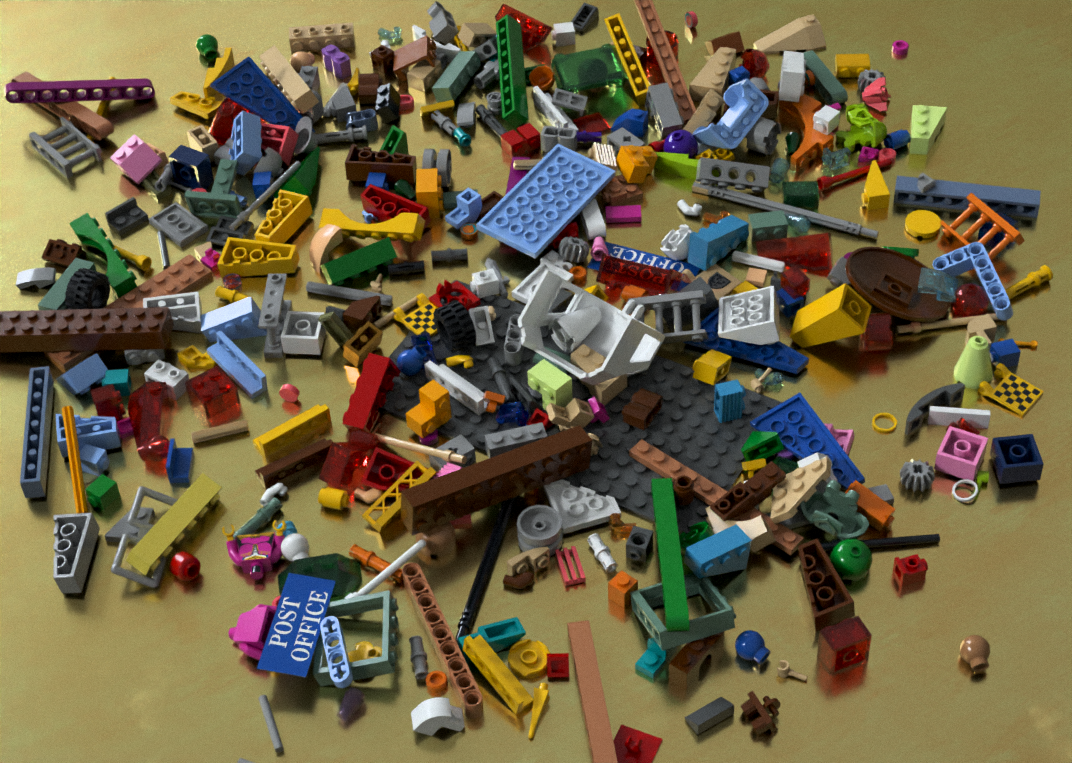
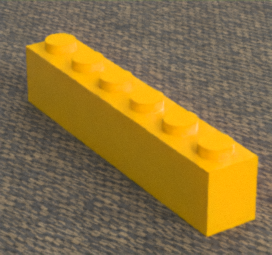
M620 13L605 18L604 21L639 106H642L646 102L647 90L650 85Z

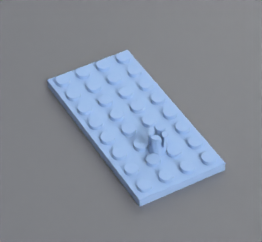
M557 144L476 224V229L536 258L615 177L616 171Z

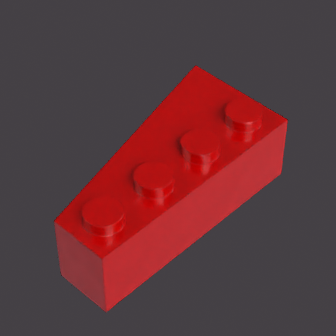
M369 184L360 195L363 209L377 217L380 222L390 220L401 213H418L425 220L423 231L431 222L428 207L372 184Z
M369 353L368 357L364 360L361 376L356 381V389L354 394L350 396V405L343 415L342 424L348 430L370 435L379 417L378 409L385 405L387 401L386 393L388 390L392 391L394 387L392 381L401 372L390 358Z

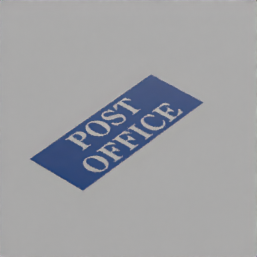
M605 242L608 256L603 261H596L592 257L587 266L590 269L675 291H680L690 284L681 280V277L684 275L682 274L683 270L689 269L695 277L700 268L691 263L673 260Z
M288 573L257 669L300 677L307 676L321 631L320 623L325 618L336 581Z

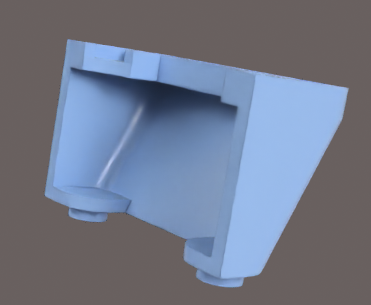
M748 78L729 86L725 91L723 98L730 108L717 125L711 123L708 127L701 126L693 132L697 142L726 150L734 149L740 144L769 104L766 95Z

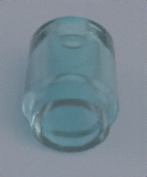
M783 158L775 159L770 168L769 180L773 183L783 181L790 169L789 162Z

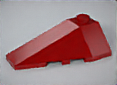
M376 447L361 483L379 491H387L414 462ZM416 468L412 472V479H418L423 473ZM401 483L398 486V492L408 489L409 483Z

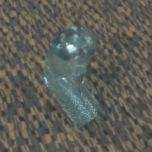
M394 27L393 31H388L380 28L378 35L387 39L399 38L402 35V29Z

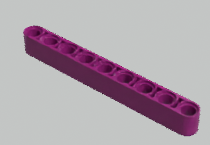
M142 78L11 82L4 86V93L9 103L150 99L154 96L155 89L151 80Z

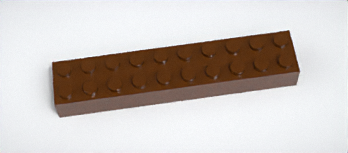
M169 307L0 311V352L166 349L174 322Z
M578 425L402 490L401 521L413 536L473 512H478L486 507L496 505L507 499L533 491L536 488L549 485L570 475L589 469L592 439Z

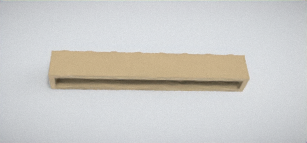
M275 45L259 56L262 60L261 66L296 111L300 109L302 113H305L319 102L311 89Z

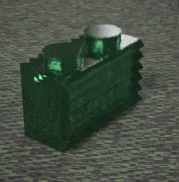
M782 182L783 204L793 207H818V182Z

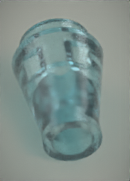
M785 214L788 225L797 232L805 233L809 230L811 221L807 216Z

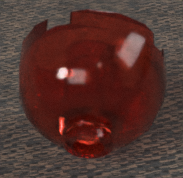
M748 48L741 55L740 59H743L742 64H739V67L743 66L750 72V79L754 77L764 78L770 67L766 55L760 50Z
M967 283L959 286L953 292L950 307L955 310L954 314L961 318L985 315L988 310L989 298L983 287Z

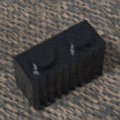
M391 83L381 85L377 89L375 112L379 114L384 123L398 119L400 113L401 96Z

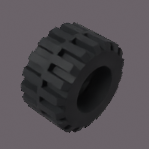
M87 268L78 269L70 278L65 292V302L68 309L104 308L110 293L108 276Z
M455 300L435 309L434 322L441 340L451 352L455 353L476 343V331L473 321L466 308L459 301Z

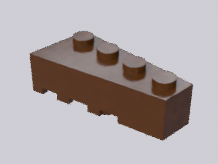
M352 144L345 161L346 179L367 181L369 172L386 173L387 183L397 182L400 179L407 180L409 184L414 183L417 169L416 156L396 152L391 155L386 150L376 152L372 151L370 147L360 149L357 145Z
M815 539L799 545V559L816 632L854 617V601L819 540Z

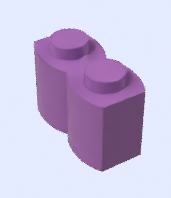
M331 44L321 49L325 69L333 72L339 79L352 75L350 58L347 54L340 52L338 47Z

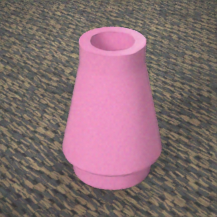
M602 237L594 239L590 252L596 261H603L608 256V249Z

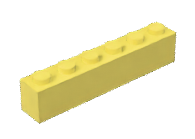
M202 473L130 551L126 561L145 576L150 570L154 572L161 564L160 559L163 556L167 558L174 549L172 546L175 543L179 544L185 537L184 533L187 530L191 531L195 527L197 518L200 517L202 519L209 510L207 507L210 504L213 506L221 497L218 494L222 487Z

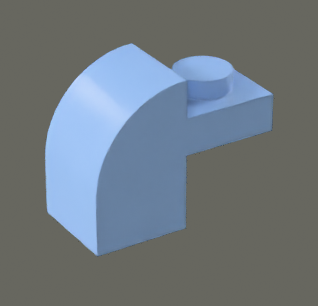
M468 187L456 196L458 207L445 216V221L456 229H459L467 222L474 223L482 209L481 195Z

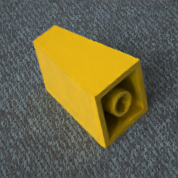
M845 283L798 310L789 337L799 346L805 348L863 334L866 330L872 306Z

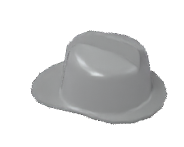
M305 116L300 119L295 129V132L299 135L294 149L295 154H309L316 148L318 143V137L312 131V120Z

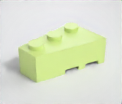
M913 105L910 127V154H928L936 136L940 133L941 127L945 124L947 107Z

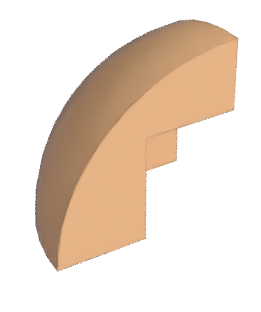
M327 224L320 228L312 239L309 259L312 267L319 274L323 272L320 265L329 262L328 252L343 242L340 227Z

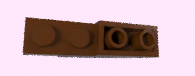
M771 461L744 484L739 482L712 504L710 509L723 521L740 516L772 495L771 489L786 478V473Z

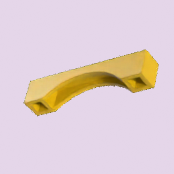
M323 208L318 228L320 229L327 224L338 226L341 228L342 237L344 238L352 236L359 239L369 237L381 240L382 238L389 237L391 241L402 239L407 242H413L414 240L421 241L425 220L418 213H401L385 222L364 224L349 219L339 209Z

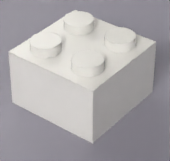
M288 311L281 334L283 352L321 355L326 329L319 322L318 318L324 312Z

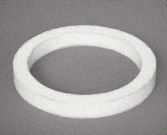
M963 479L954 484L952 493L958 501H971L978 494V486L972 480ZM962 483H970L975 487L974 494L968 498L957 496L955 490Z

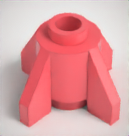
M886 77L876 79L862 92L863 102L881 112L888 111L887 102L884 101L891 98L887 88L882 87L886 86Z

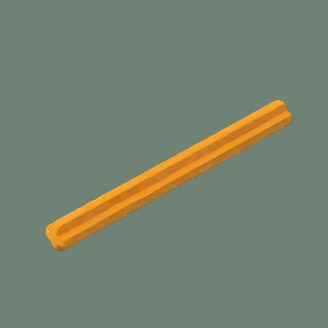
M64 406L62 414L76 513H88L74 410L72 406Z

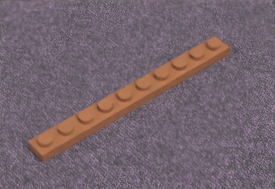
M634 0L665 82L673 90L674 102H677L679 107L678 113L683 117L684 124H687L696 109L653 1Z
M642 439L629 450L630 457L664 478H672V483L679 476L685 475L690 477L694 483V496L710 506L728 492ZM752 508L732 519L734 521H747L761 515L769 524L776 540L771 544L789 555H792L804 541L802 536L780 523L774 524L769 516L756 508Z

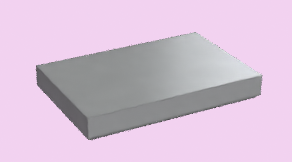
M177 202L149 218V223L159 231H163L165 236L181 248L209 231L207 224Z

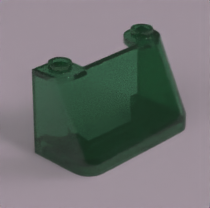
M611 44L566 55L559 53L551 60L557 88L578 94V91L607 85L612 87L613 84H615V88L623 87L627 81L626 71L615 46Z

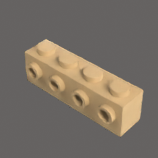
M353 22L290 27L289 42L291 52L321 50L330 44L338 48L355 47Z

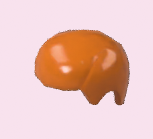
M539 66L531 71L529 80L532 87L538 86L544 92L553 87L555 76L550 67Z

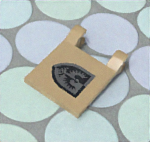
M717 264L696 277L689 269H685L682 271L684 275L681 277V280L685 283H691L698 277H701L713 290L717 302H719V298L727 296L735 287L742 283Z

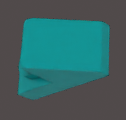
M649 638L647 640V650L635 663V669L654 679L677 651V647L662 651L655 640Z

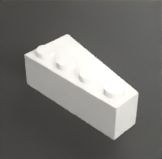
M784 51L779 100L799 102L800 96H803L806 71L804 53Z

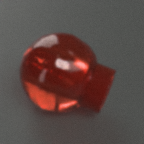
M152 435L146 440L144 445L138 447L142 461L152 460L158 462L165 460L168 456L170 441L163 435Z

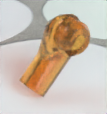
M723 210L720 215L716 216L705 212L703 220L717 224L719 220L729 216L730 213Z
M613 513L609 517V525L619 534H630L633 526H636V523H624L620 520L618 513Z

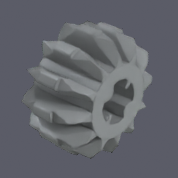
M865 69L864 72H860L857 82L858 88H860L861 92H864L865 88L876 79L886 76H884L883 72H879L878 69Z
M571 236L564 237L559 244L558 253L565 260L576 263L584 262L589 254L590 246L583 239Z
M911 459L910 462H905L900 470V481L902 485L906 486V490L912 488L914 492L916 490L923 492L925 489H930L935 478L933 466H929L928 461L923 463L921 459L918 461Z

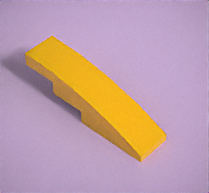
M225 48L223 58H216L215 67L207 69L203 86L205 98L213 97L218 92L210 87L211 83L232 69L234 62L232 48Z

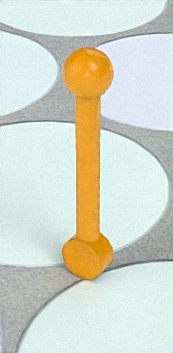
M1000 338L997 342L1004 341V339ZM1035 340L1031 342L1014 341L1016 345L1030 346L1031 348H1037L1038 342Z

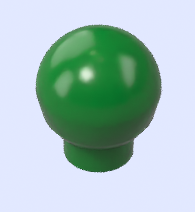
M210 34L201 35L197 39L196 49L206 59L212 60L217 56L218 41Z

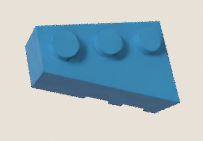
M736 524L686 547L684 563L698 578L746 569L752 540Z

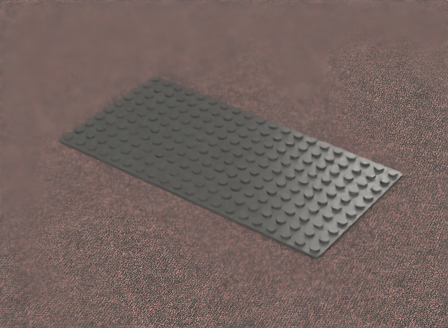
M458 281L472 292L469 284ZM452 292V293H450V295H451V296H460V295H462V293H461V292ZM498 295L479 298L481 304L477 307L492 306L495 309L496 318L494 321H491L495 343L476 346L474 343L455 353L445 346L438 333L423 341L414 332L410 331L388 358L397 366L399 354L405 350L413 349L415 345L423 348L427 356L423 359V366L417 374L408 376L400 372L398 377H394L392 381L394 387L392 391H387V401L379 409L406 420V413L420 403L419 389L430 382L426 378L424 364L432 361L437 366L441 364L447 366L446 358L456 355L471 356L474 366L466 369L464 364H459L448 368L483 393L490 391L501 394L496 382L491 377L492 372L487 364L489 358L493 357L494 359L498 357L502 368L506 371L509 385L510 377H514L542 406V394L533 390L528 385L527 371L536 365V363H533V357L537 352L524 346L522 361L519 365L509 366L505 363L504 343L509 319L513 315H521L525 305ZM442 298L441 304L444 306L448 300ZM548 325L540 327L544 347L571 356V353H568L569 350L563 351L552 339V328L549 330ZM655 355L648 369L628 376L627 387L605 405L610 419L604 423L598 419L594 423L589 422L583 428L587 434L592 433L598 436L603 447L597 446L599 448L598 453L590 457L589 469L560 480L568 481L570 485L578 488L583 486L594 490L596 494L604 497L606 495L614 497L619 508L655 522L651 479L664 477L630 457L629 450L642 439L724 490L729 491L743 472L741 462H746L741 449L751 433L758 431L750 425V421L783 402L745 388L746 396L743 397L745 410H742L741 419L738 418L737 420L734 419L733 421L720 423L714 412L715 385L693 378L694 371L692 368ZM567 373L572 378L573 399L577 398L588 402L589 399L594 397L589 393L587 386L583 385L574 374ZM721 379V380L718 381L716 384L724 383V382H727V381H724V380ZM641 388L663 396L662 408L646 430L624 423L622 415L623 407L631 402L633 394ZM449 394L452 418L439 426L437 431L438 434L451 439L462 434L475 449L487 453L485 435L528 426L526 423L532 414L516 398V403L510 406V403L509 406L503 403L501 406L497 405L493 413L484 411L482 414L477 415ZM542 406L541 411H543L544 413H546V414L548 415V413L544 410V408H543V406ZM553 424L546 430L547 436L561 432L558 424ZM695 496L688 505H679L675 502L678 532L682 533L684 531L687 534L691 531L690 526L699 522H707L706 517H708L705 508L710 505Z

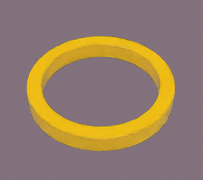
M878 413L873 417L872 425L877 431L888 433L895 430L897 420L889 413ZM882 416L889 417L894 421V426L889 429H882L875 424V420Z

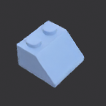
M96 353L56 378V380L73 395L79 392L82 395L91 389L90 385L94 382L96 384L101 383L108 369Z

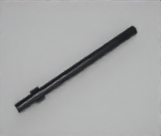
M939 534L860 541L868 547L940 542ZM831 540V542L820 544L824 551H830L841 540Z

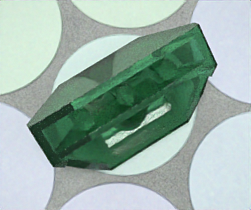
M338 553L296 559L278 575L280 595L282 594L288 573L336 581L331 598L345 595L362 582L360 562Z

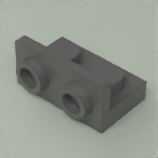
M134 197L105 213L108 226L119 236L149 220L148 214L137 206Z

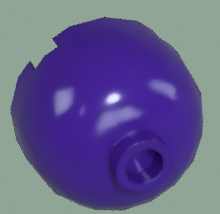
M687 130L673 131L664 141V152L689 154V159H693L692 157L695 153L696 155L698 153L699 147L696 138Z

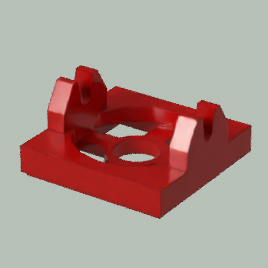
M444 280V285L439 283L436 294L429 297V301L437 308L443 306L441 304L442 298L448 300L447 304L453 300H458L467 311L481 304L480 299L458 281L451 284ZM461 292L462 295L451 296L450 293Z

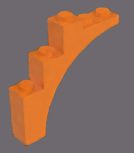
M805 94L800 96L799 102L779 100V108L797 122L804 136L799 149L791 156L790 170L797 172L816 156L823 158L828 153H831L834 148V136L826 135L813 129V116L821 110L822 103Z

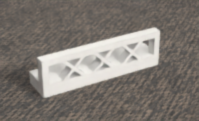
M538 86L533 87L534 104L552 126L572 128L579 132V129L561 107L551 103L552 97L549 93L544 94Z

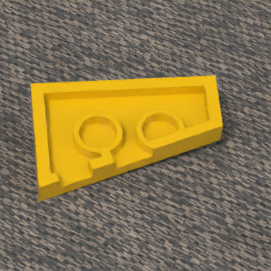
M180 91L170 97V104L205 119H210L229 107L230 100L216 101L215 97L200 98L199 94Z

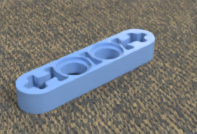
M328 616L321 621L320 630L329 672L335 686L345 688L352 683L353 675L344 634L338 619L335 616ZM331 625H332L333 633H331V632L329 631ZM339 640L336 646L330 647L332 641ZM339 656L343 657L341 662L336 664L333 663L335 658ZM339 671H342V672L344 673L342 679H341V676H340Z

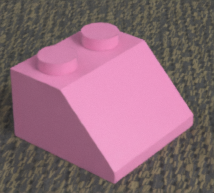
M135 134L110 157L118 169L138 185L163 161Z

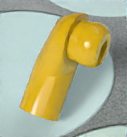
M456 355L446 358L448 367L464 364V368L468 369L474 366L473 358L469 355Z

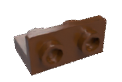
M49 239L41 258L44 261L69 267L75 258H79L80 255L85 257L86 252L82 250V246L76 243L70 245L61 239Z

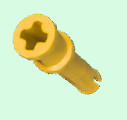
M1046 265L1041 266L1036 272H1030L1027 278L1005 289L1009 300L1032 287H1039L1044 281L1052 280L1053 273Z

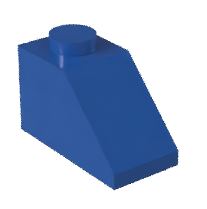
M630 109L616 118L611 131L615 132L623 127L634 136L643 138L648 129V111Z

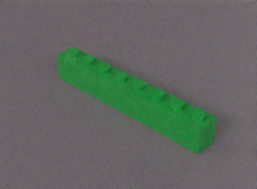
M507 14L496 22L502 117L517 128L529 120L521 24Z

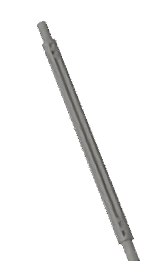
M697 182L693 183V186L707 189L708 195L771 212L783 210L786 216L856 235L863 234L877 238L879 231L862 227V225L715 185L708 186Z

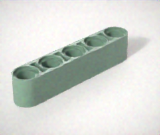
M813 50L803 52L804 60H806L805 68L813 72L815 76L814 87L828 105L847 102L848 95L845 88Z

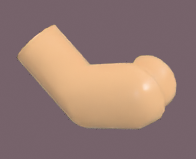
M356 488L354 497L366 503H373L385 492L374 488L368 491Z

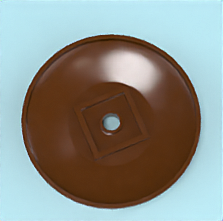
M863 247L853 251L846 261L845 270L852 286L866 300L889 314L911 321L930 322L942 318L950 308L951 297L943 281L927 266L908 255L882 247Z

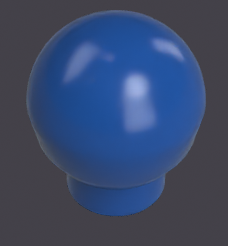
M415 345L413 349L405 350L399 354L397 367L405 375H415L420 372L423 366V359L427 354L423 348Z
M744 631L736 639V652L746 660H755L758 664H762L771 653L765 647L763 637L756 631Z

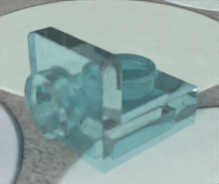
M826 147L823 150L822 161L824 165H827L833 171L850 165L851 151L846 147L831 152Z

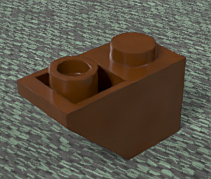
M380 296L352 302L343 313L346 327L357 331L368 321L373 324L374 319L382 312Z

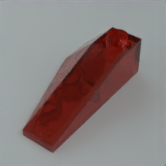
M831 233L756 242L758 256L782 261L786 266L811 271L833 268Z
M146 382L130 394L127 410L138 454H158L169 399L166 382Z

